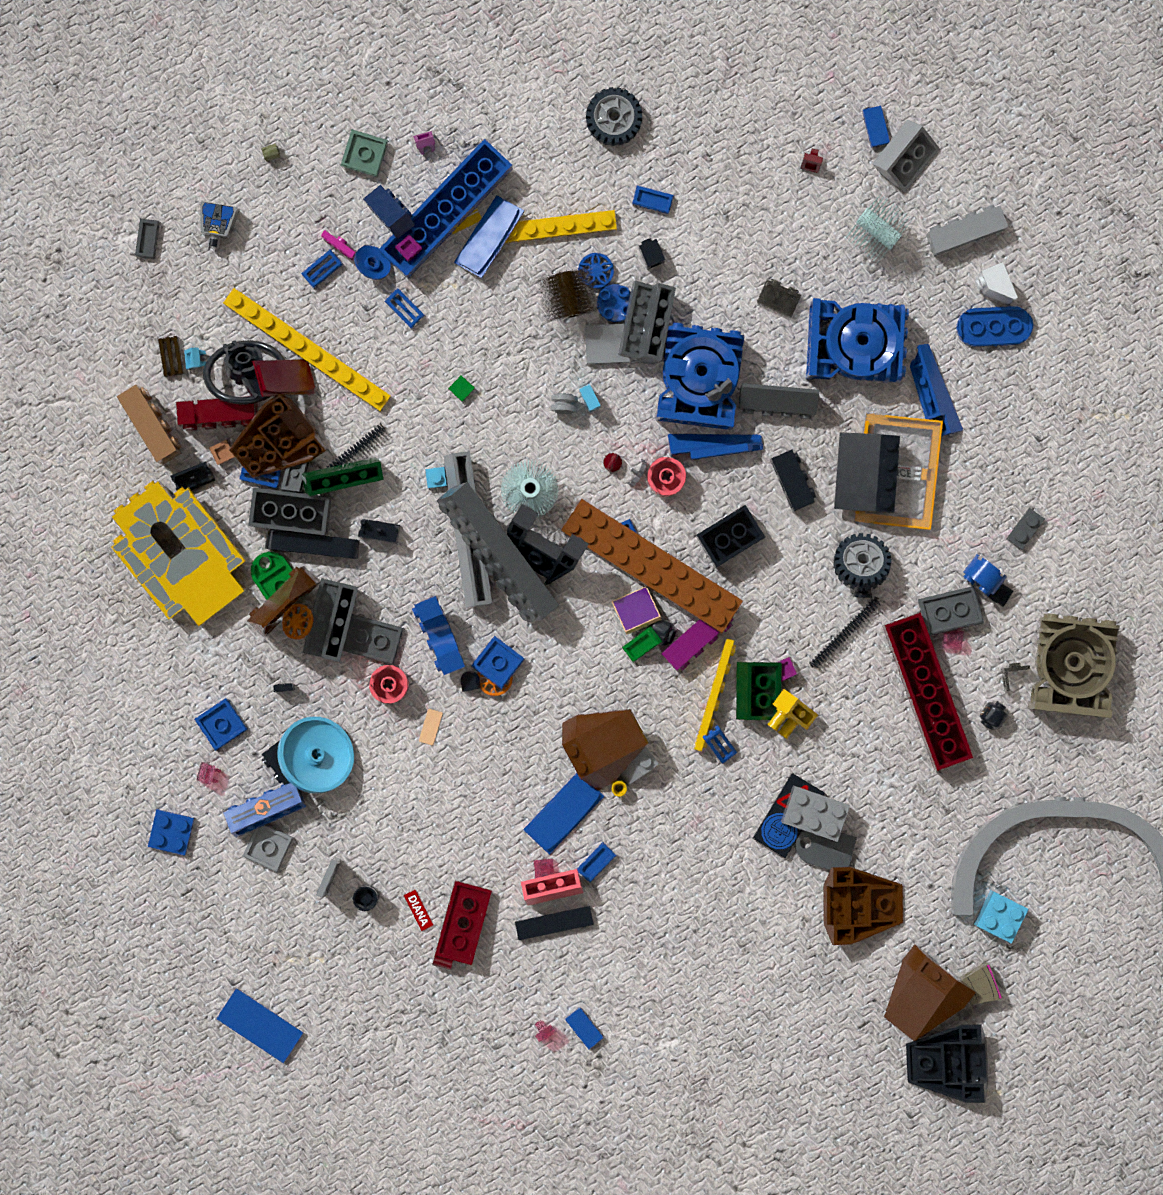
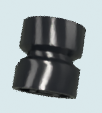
M365 884L354 892L352 899L355 907L365 912L370 911L377 905L380 896L376 887Z

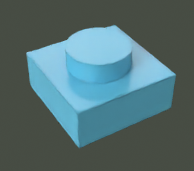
M445 467L425 469L428 489L447 486Z

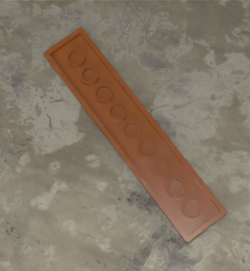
M583 499L580 500L561 529V532L569 537L573 534L582 538L589 544L588 549L722 634L743 603V600Z

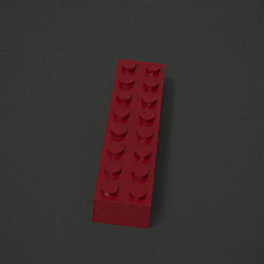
M921 612L882 625L933 769L939 771L972 759V752Z

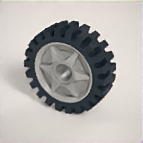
M609 87V89L601 90V92L596 93L588 104L586 110L587 127L591 135L604 145L620 146L630 142L639 132L642 124V109L638 99L632 93L630 94L628 90H622L619 87ZM611 113H617L619 115V119L616 121H612L609 118V115Z
M859 533L856 537V534H853L850 538L846 537L844 542L841 541L836 549L833 564L835 574L838 575L840 582L843 580V584L846 587L849 584L850 589L854 590L855 587H858V591H862L863 588L869 591L871 587L875 589L878 587V584L882 585L888 577L892 562L891 553L888 546H884L882 540L878 541V537L874 536V538H871V534H867L865 537L863 533Z

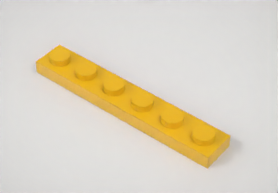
M615 210L518 221L505 243L617 230Z
M727 638L725 640L693 748L695 750L702 751L703 748L707 747L703 736L707 735L708 729L712 730L715 719L712 718L713 711L717 712L720 701L717 700L718 694L723 693L725 682H723L724 674L728 675L730 670L729 657L734 656L736 645H733L734 640Z

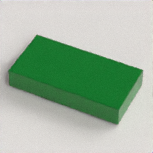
M650 626L622 648L631 661L635 662L662 641Z

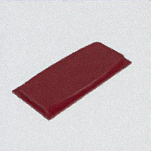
M305 359L252 361L262 397L277 396L279 393L285 396L315 394V384L311 369Z

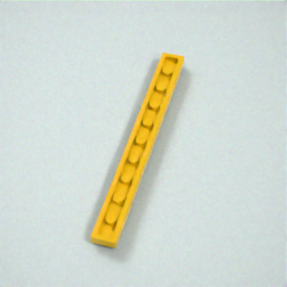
M233 288L223 302L224 305L381 412L391 398V395L237 289Z

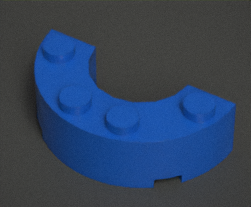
M433 596L414 604L415 607L412 608L415 618H420L421 620L419 625L423 634L426 632L429 639L426 641L430 651L434 650L437 660L434 663L438 672L442 671L443 675L465 667L462 655L458 649L459 647L441 605H439L438 598Z

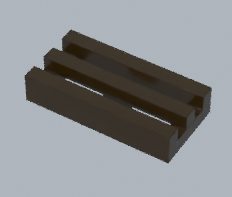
M178 336L159 338L158 343L164 377L184 374ZM172 341H174L178 371H175L171 348ZM164 343L167 344L171 372H168Z

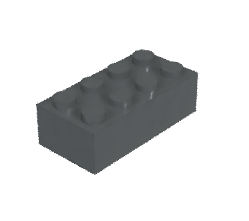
M253 488L248 526L327 536L332 498Z

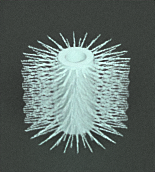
M877 197L873 204L856 221L857 224L849 234L859 225L851 238L862 227L863 229L857 237L863 230H866L862 235L863 237L867 232L869 233L865 240L871 234L870 240L874 237L878 240L877 244L879 242L882 243L880 247L884 245L888 250H891L902 236V232L899 233L892 227L894 223L889 225L892 219L887 223L886 220H883L885 215L882 218L877 215V212L884 203L876 213L873 211L879 203L873 210L870 209L879 197Z
M529 459L528 472L525 460L524 467L522 462L520 465L517 463L516 471L514 464L512 471L508 470L506 472L509 475L503 478L504 481L501 484V487H503L501 491H504L501 492L503 493L501 497L504 496L506 498L504 503H506V506L509 505L508 509L513 506L511 511L517 506L514 511L515 513L522 502L524 503L525 501L526 507L527 502L528 507L530 502V508L532 506L536 513L539 511L541 516L543 513L545 515V511L547 512L546 507L549 511V509L553 508L550 505L554 504L555 499L558 498V493H555L559 492L556 491L559 488L556 484L557 480L555 481L554 479L556 476L552 477L553 474L549 475L552 470L544 475L549 468L542 474L546 468L545 465L538 477L536 475L534 479L532 462L529 472ZM526 486H532L535 492L529 494L525 491L524 488Z

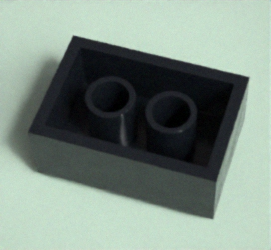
M744 505L698 533L695 537L713 566L717 568L764 539L765 535L747 506Z

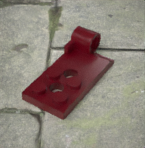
M455 880L433 959V966L451 970L453 961L472 965L492 890ZM466 899H471L474 902V907L470 910L463 907V902ZM462 917L469 920L468 927L464 929L458 926V920Z

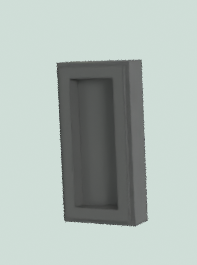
M140 218L135 257L155 259L160 221Z

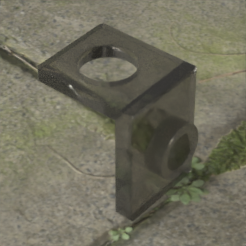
M1019 662L1009 664V668H1001L1004 691H1010L1008 672L1030 669V665L1021 666Z

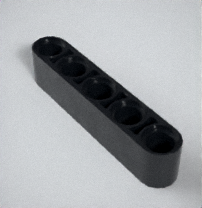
M267 530L265 549L350 559H358L360 540L277 530Z

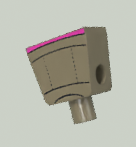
M987 962L982 963L960 977V980L976 991V994L969 1002L971 1005L1002 999L990 965Z

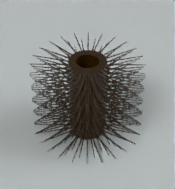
M578 268L579 271L577 269L576 271L566 270L555 275H546L549 277L544 280L545 283L542 289L544 290L546 287V291L543 297L545 298L547 291L549 294L544 305L546 306L548 299L550 302L545 313L547 314L549 307L551 309L546 321L549 320L551 314L552 318L550 321L553 319L554 321L556 319L561 320V318L565 320L583 314H591L590 312L594 309L596 299H594L592 305L591 302L594 296L592 295L590 298L594 284L589 279L591 274L588 268L585 271L584 268H582V271ZM590 284H592V287L589 291L590 293L588 294L587 291L589 290Z

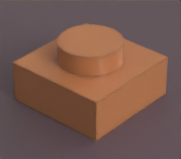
M224 440L209 448L218 466L235 458L229 451L230 445L228 440Z

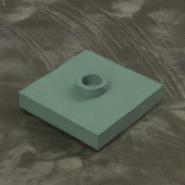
M351 129L340 166L378 177L389 141Z

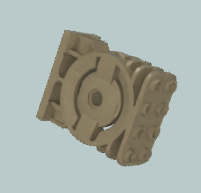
M1044 614V617L1039 619L1041 622L1040 629H1038L1039 640H1037L1038 649L1035 657L1036 671L1040 680L1032 685L1028 709L1112 718V694L1106 686L1111 681L1115 671L1116 642L1119 639L1117 633L1120 630V625H1116L1117 621L1101 620V623H1097V619L1082 618V621H1078L1076 616H1063V619H1061L1058 614ZM1078 637L1087 641L1095 652L1103 653L1104 657L1094 656L1091 648L1078 640L1065 641L1059 644L1054 651H1049L1048 649L1064 638ZM1072 656L1076 657L1078 661L1075 667L1069 664ZM1046 667L1052 668L1054 674L1060 680L1067 683H1080L1090 677L1092 672L1101 673V677H1091L1086 683L1071 687L1059 683L1052 676L1051 672L1047 671ZM1053 693L1066 697V703L1063 705L1053 704ZM1090 697L1089 708L1079 707L1076 704V698Z

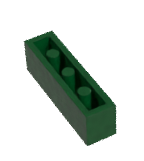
M376 457L302 473L304 489L308 496L384 480L381 461Z

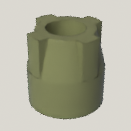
M276 143L261 148L266 162L281 158Z

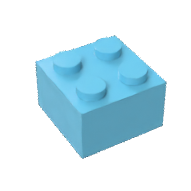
M990 890L974 925L1012 944L1027 914L1028 908Z

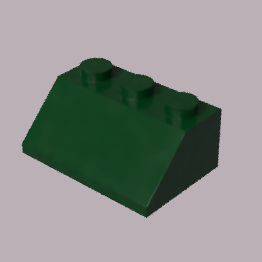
M737 662V720H771L777 712V708L773 703L781 693L782 662Z

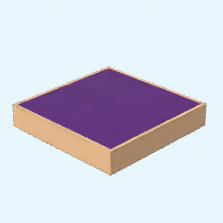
M647 586L611 601L626 635L662 620Z

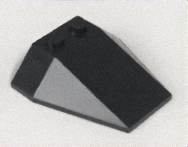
M962 1024L906 1043L908 1083L965 1103L986 1102L989 1080L987 1041L982 1024Z

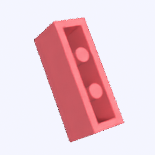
M577 869L521 882L527 906L584 893Z

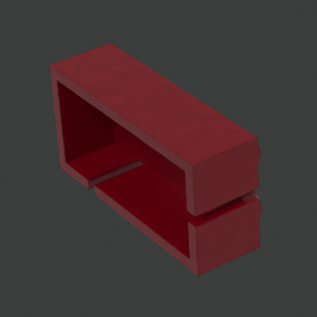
M220 399L197 400V404H194L193 400L176 402L177 424L186 431H197V427L205 428V430L217 429V426L236 428V424L246 427L259 411L258 403L236 405Z

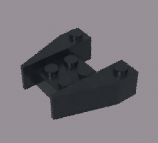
M522 504L507 528V536L533 571L547 578L544 584L548 585L573 571L589 544L573 534L564 548L544 538L540 533L531 530L538 513Z

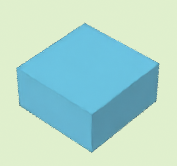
M590 384L579 389V393L590 413L601 408Z

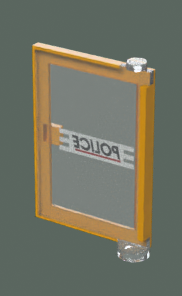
M867 407L864 427L865 434L900 436L895 512L855 511L854 522H858V526L869 527V524L931 530L943 421L885 415L886 409Z

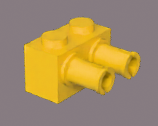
M783 689L773 703L777 708V712L767 725L788 739L796 726H802L808 730L818 714L794 695Z

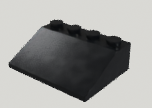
M840 432L834 509L878 513L895 512L900 436Z

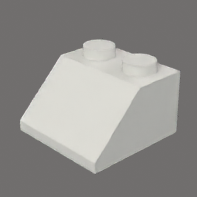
M1003 262L981 271L976 276V287L979 291H982L983 295L1007 305L1018 298Z

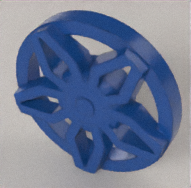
M590 253L579 264L578 268L581 270L582 266L590 267L588 271L593 276V279H597L601 283V285H594L593 289L595 287L597 289L605 287L613 278V264L604 254ZM595 256L597 257V260H598L597 263H594V257H595ZM591 257V264L584 263L588 258ZM600 257L604 258L607 262L600 264ZM604 265H610L608 268L603 269ZM611 269L610 277L607 279L606 274L603 272H608ZM603 276L606 282L602 281L600 277Z

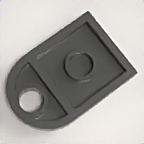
M802 830L795 842V848L798 856L808 864L826 869H831V867H849L857 837L840 833L838 842ZM804 837H808L811 840L808 848H803L800 845V840Z

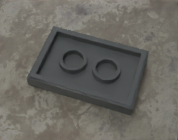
M974 586L918 599L920 612L929 636L984 623Z
M352 614L343 651L394 665L404 628Z

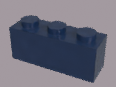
M380 184L363 200L377 218L398 239L415 225L411 220L413 215L406 207L403 209L404 205L398 198L394 200L395 195L389 188L385 190Z

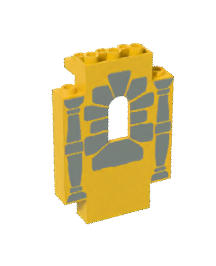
M152 480L144 487L146 491L141 495L138 492L129 498L130 503L124 507L121 504L113 510L115 515L112 518L126 536L120 534L113 540L114 545L111 548L168 620L182 609H185L196 624L200 626L245 591L232 571L244 563L246 559L189 487L187 489L180 488L174 493L176 497L173 499L166 486H163L160 481L155 483ZM156 522L166 523L185 546V549L172 559L167 556L151 535V527Z

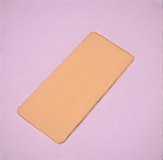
M428 709L419 742L429 745L434 744L442 712Z

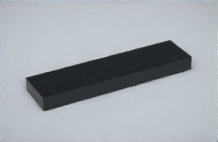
M590 905L515 921L518 940L594 925Z

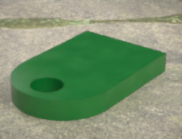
M264 552L254 559L251 565V576L265 599L268 600L291 577L289 573L293 569L282 555L276 552ZM264 557L270 560L268 568L260 566V560Z

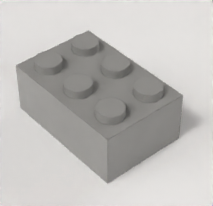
M793 785L781 822L838 842L850 805Z

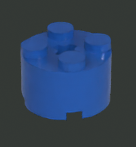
M976 554L963 571L965 574L963 577L972 585L977 583L980 586L979 590L985 595H994L1007 576L1005 574L1000 576L1001 572L997 567L984 558L980 561V555Z

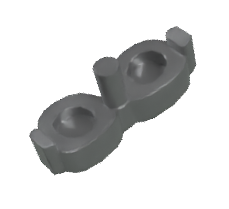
M727 378L720 387L715 384L714 387L716 389L708 394L706 393L705 396L712 401L719 400L723 393L728 394L731 391L732 381Z
M641 459L642 465L639 471L634 468L631 470L636 476L631 483L628 482L627 484L632 487L639 482L645 472L647 462Z

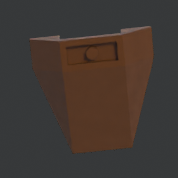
M279 393L264 403L229 448V451L251 477L254 478L312 461L324 453L326 448L315 427L294 401Z
M914 944L902 961L884 1018L913 1041H916L964 1009L976 994V991L962 980L956 979L933 961L929 954Z

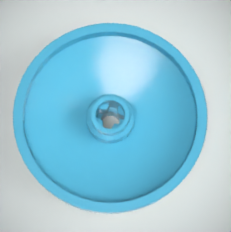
M313 716L296 721L283 733L278 745V762L282 773L292 785L308 793H325L337 788L347 779L353 767L354 751L350 738L337 723L327 718Z

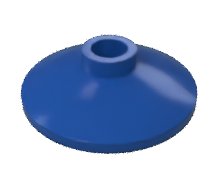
M366 245L359 248L355 254L354 261L357 269L369 279L380 280L385 278L390 272L391 263L379 252L380 248Z

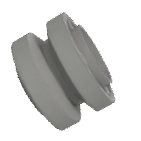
M568 393L551 395V400L555 404L551 405L550 411L558 414L577 413V407L574 406V403L578 402L577 396Z

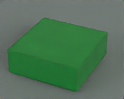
M462 375L448 388L461 402L475 389Z

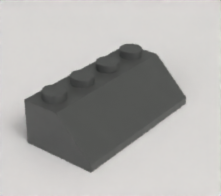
M742 383L738 410H743V414H754L755 411L762 412L761 415L773 416V413L781 414L780 417L792 418V415H800V419H811V416L814 417L817 412L820 390Z

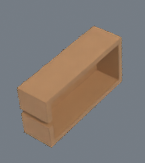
M134 385L116 396L157 463L164 465L182 454L180 442L177 438L171 436V427L160 418L162 413L157 405L151 403L152 396L147 389Z

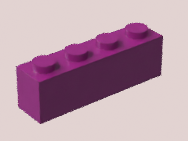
M733 618L724 632H726L733 626V624L731 623L734 620ZM699 619L665 649L661 655L676 671L679 668L683 671L690 664L688 660L693 656L697 658L705 651L703 647L707 643L712 645L719 638L717 634L720 632Z

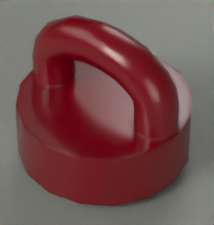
M609 453L604 457L603 465L607 471L616 472L622 466V459L616 453Z

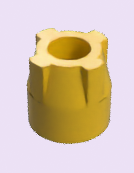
M615 781L611 787L612 793L615 796H623L627 791L626 784L622 781ZM617 785H622L623 790L621 792L615 790Z

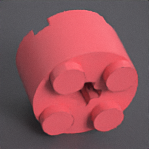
M662 457L655 460L647 473V482L650 489L662 497H670L677 494L684 486L686 480L684 466L678 460L670 457ZM664 472L666 474H671L669 482H667V480H662Z
M384 665L372 673L369 689L376 700L387 704L396 703L406 696L409 690V679L401 668L394 665ZM387 679L389 681L393 680L392 689L385 688L384 685L387 684Z

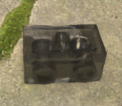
M771 279V281L766 280L756 303L791 318L802 295L798 294L799 291L793 287H788L787 289L781 286L782 283L775 279Z

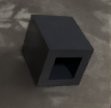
M648 238L641 242L642 245L639 246V251L647 270L665 263V258L657 239L652 240V238Z

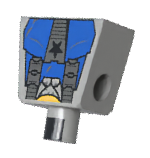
M201 201V233L204 236H209L208 247L218 249L221 238L230 239L239 214L237 207Z

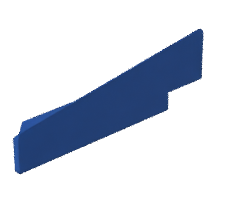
M929 344L918 345V352L915 359L911 361L910 369L925 419L943 421L941 437L963 430L931 348Z
M668 434L670 456L689 453L690 460L763 450L761 435Z

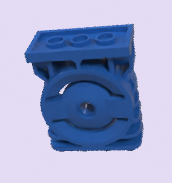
M813 298L809 307L806 380H830L838 373L851 380L899 383L905 378L906 366H903V360L907 354V347H904V341L907 339L908 328L904 327L906 320H908L909 309L905 308L904 304L883 305L882 303H856L841 308L836 301ZM855 312V320L851 321V322L844 328V330L842 331V334H841V338H840L841 348H842L844 354H845L848 358H850L851 360H853L852 370H850V369H849V360H847V359L843 356V354L841 353V351H840V349H839V346H838V334H839V331H840V328L842 327V325H843L847 320H849V319L852 317V313ZM874 315L886 331L887 347L882 357L874 362V371H870V361L880 354L884 346L883 331L876 322L872 321ZM820 321H831L824 336L819 333ZM864 336L867 339V344L860 345L857 338ZM818 344H823L826 359L817 358Z
M673 323L672 326H668L663 363V381L667 390L659 395L656 421L724 430L733 429L736 404L730 397L734 393L739 381L745 336L741 335V331L730 330V333L722 332L720 328L703 330V326L692 325V328L684 327L682 323ZM706 346L716 350L725 362L731 363V366L723 365L720 358L714 352L705 349L694 350L688 353L684 359H676L673 356H682L693 347ZM704 367L707 370V374L699 376L696 369ZM670 376L681 377L683 384L689 390L696 393L710 392L715 389V384L724 383L727 378L732 381V389L728 394L723 393L719 400L712 401L705 395H694L682 387L679 380L670 379ZM726 400L729 405H725L723 402ZM676 402L685 408L694 410L692 414L676 413ZM717 407L716 418L714 416L700 415L698 412Z

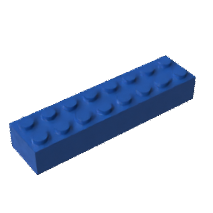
M484 139L412 214L411 220L415 225L398 239L392 235L380 247L379 252L409 279L513 170L512 164ZM410 234L423 250L408 262L395 247Z

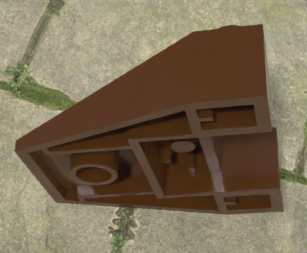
M305 566L295 567L289 573L291 577L260 608L256 607L249 613L250 618L247 622L262 637L267 636L280 623L278 619L299 598L307 596L320 583Z

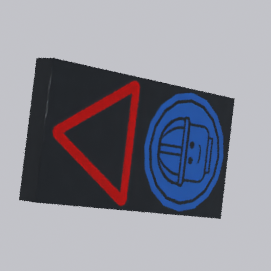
M794 773L790 774L752 839L784 858L787 857L802 832V829L781 822L793 785L820 795L825 794V792Z

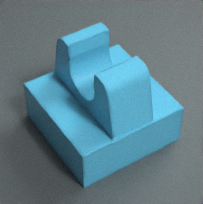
M190 348L184 351L186 370L205 366L206 361H200V355H205L206 351L199 350V348Z

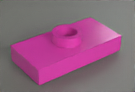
M324 230L321 234L322 239L354 261L356 252L346 246L348 242L340 236L335 238Z

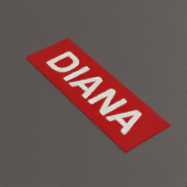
M413 890L403 895L421 931L433 926L417 891Z

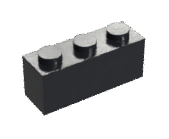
M791 449L771 458L770 462L792 512L815 503L814 498H816V494L813 488H809L806 482L809 478L806 471L801 470L799 466L801 460L798 453H794Z

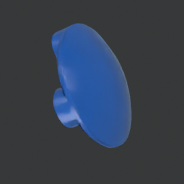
M612 284L600 291L597 298V303H599L597 309L604 319L611 322H621L626 319L631 294L629 288Z

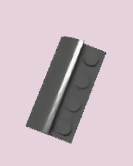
M636 280L633 282L618 355L644 364H656L662 361L676 287L662 283L650 285Z
M321 578L312 613L313 625L311 631L306 636L302 653L340 662L359 587Z

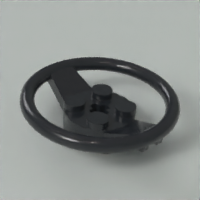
M234 340L230 344H223V347L219 348L209 357L204 366L203 380L209 392L224 402L236 405L258 403L272 397H262L252 362L263 360L259 349L270 353L276 360H285L280 351L267 343L253 340L236 342ZM224 354L226 355L224 363L227 375L237 385L243 384L250 394L249 397L227 395L218 390L211 380L212 367Z

